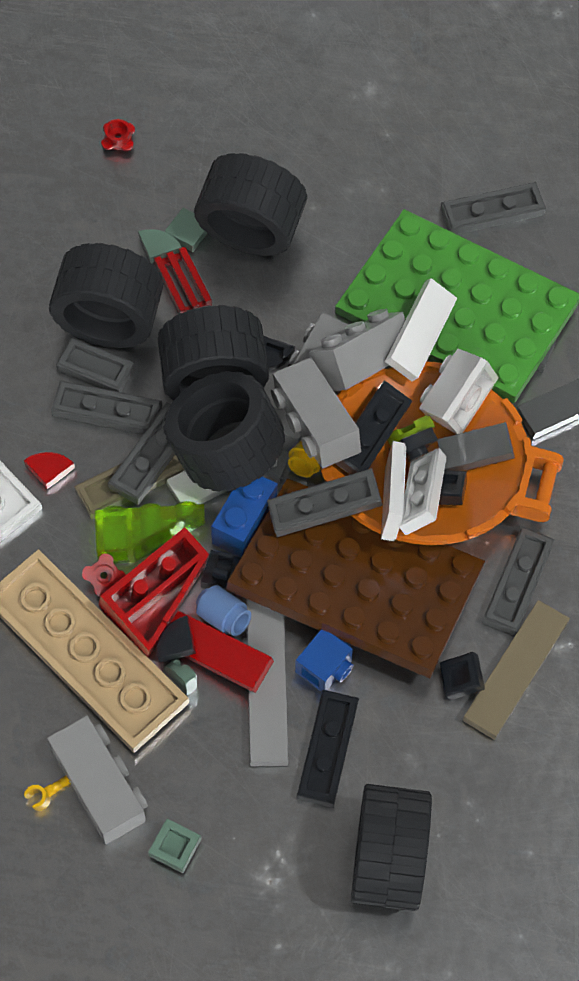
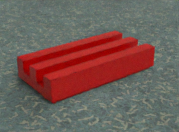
M186 247L180 248L179 253L176 254L173 251L166 253V258L162 259L161 256L154 258V265L162 275L163 283L178 313H184L187 310L202 306H212V299ZM181 261L202 300L200 302L197 301L179 265ZM166 267H172L190 303L189 306L185 307Z

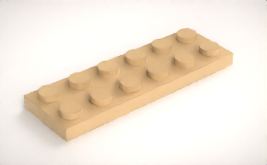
M39 549L0 581V618L133 753L189 704V698Z

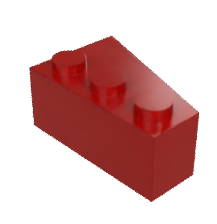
M184 527L100 595L98 607L149 658L157 646L163 631L168 627L203 571L209 553Z

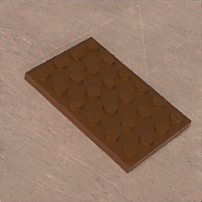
M287 478L277 497L308 488V486ZM269 510L230 576L226 590L319 631L322 629L342 641L431 679L481 574L485 560L447 544L421 545L395 539L394 541L381 539V534L361 524L351 515L277 537Z

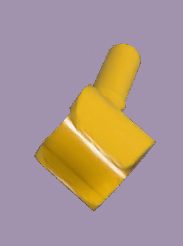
M65 775L44 788L40 785H31L25 790L24 797L29 799L34 794L41 792V801L34 804L32 808L36 811H42L49 806L50 797L69 785L70 782Z

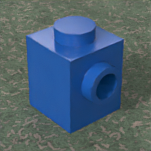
M321 629L296 659L295 672L321 692L322 690H328L336 680L341 683L351 672L354 666L351 663L353 648L350 647L351 644Z

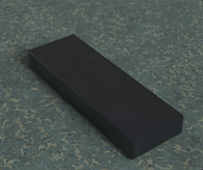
M384 380L355 421L359 428L361 453L335 464L350 475L368 470L409 408L412 400Z
M322 690L297 793L298 800L334 808L359 698Z

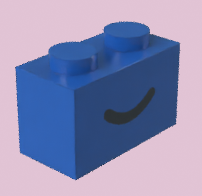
M262 476L245 487L242 486L232 490L211 526L212 544L237 557H242L269 511L267 500L277 497L278 483Z

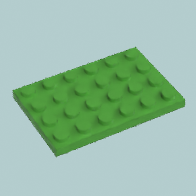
M403 209L336 304L335 314L355 323L368 320L367 315L373 311L387 309L388 313L403 312L406 320L424 282L432 278L457 297V300L427 360L443 363L446 357L449 355L453 356L457 349L479 356L488 361L499 377L492 390L500 397L508 398L510 402L515 404L579 305V293Z

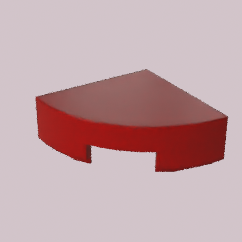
M53 452L37 453L24 460L25 466L46 489H49L75 469L74 462L69 458Z

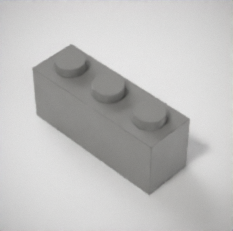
M387 309L373 311L367 315L368 320L345 326L343 334H334L321 340L322 345L309 352L310 357L333 391L347 390L389 366L385 360L405 322L403 312L388 313Z
M312 358L273 373L275 388L271 389L272 399L278 409L283 408L285 410L286 419L294 434L299 432L301 435L303 448L309 458L315 457L323 469L361 453L359 428Z
M87 715L47 738L51 752L67 776L105 845L146 822L143 809L148 807L147 802L139 788L136 786L131 789L124 777L129 775L128 770L120 756L116 755L112 758L106 748V745L110 744V740L100 723L93 726Z

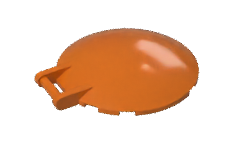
M426 361L419 378L412 382L393 367L384 368L351 388L341 390L337 397L355 422L380 384L385 380L412 400V403L394 430L401 429L413 424V421L426 416L419 409L422 404L420 398L425 389L430 384L434 385L441 375L439 370L442 363ZM491 389L464 432L506 422L515 458L465 470L467 472V485L463 505H439L436 521L408 535H405L399 528L395 540L421 545L458 543L486 533L504 521L509 515L536 522H547L552 510L549 503L556 474L561 471L564 458L559 453L531 446L530 437L527 438L522 426V417L508 398L502 399ZM432 420L435 425L433 431L437 439L456 435ZM388 440L369 467L374 472L382 504L385 466L390 452L389 448H391ZM436 441L427 447L428 452L438 449V442ZM407 457L405 468V489L411 463L409 462ZM336 464L323 469L320 467L325 482L350 475ZM532 468L543 470L536 499L525 497ZM383 506L351 515L361 524L381 534Z

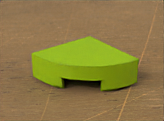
M426 415L413 421L414 423L409 426L394 430L388 438L390 446L393 441L399 442L401 439L431 427L433 429L435 425L431 417Z

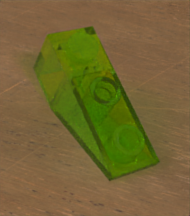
M184 501L175 506H160L149 503L139 508L108 506L103 510H95L96 552L98 560L101 554L107 553L113 556V563L115 564L139 561L155 552L184 527L191 532L204 525V504Z

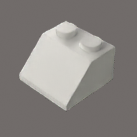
M457 349L453 356L449 355L443 361L439 370L441 375L435 384H430L420 398L422 404L419 409L443 427L455 434H460L464 432L499 377L488 361L469 352Z

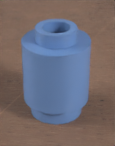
M219 585L204 589L196 600L197 615L227 635H240L250 623L251 612L247 610V605Z

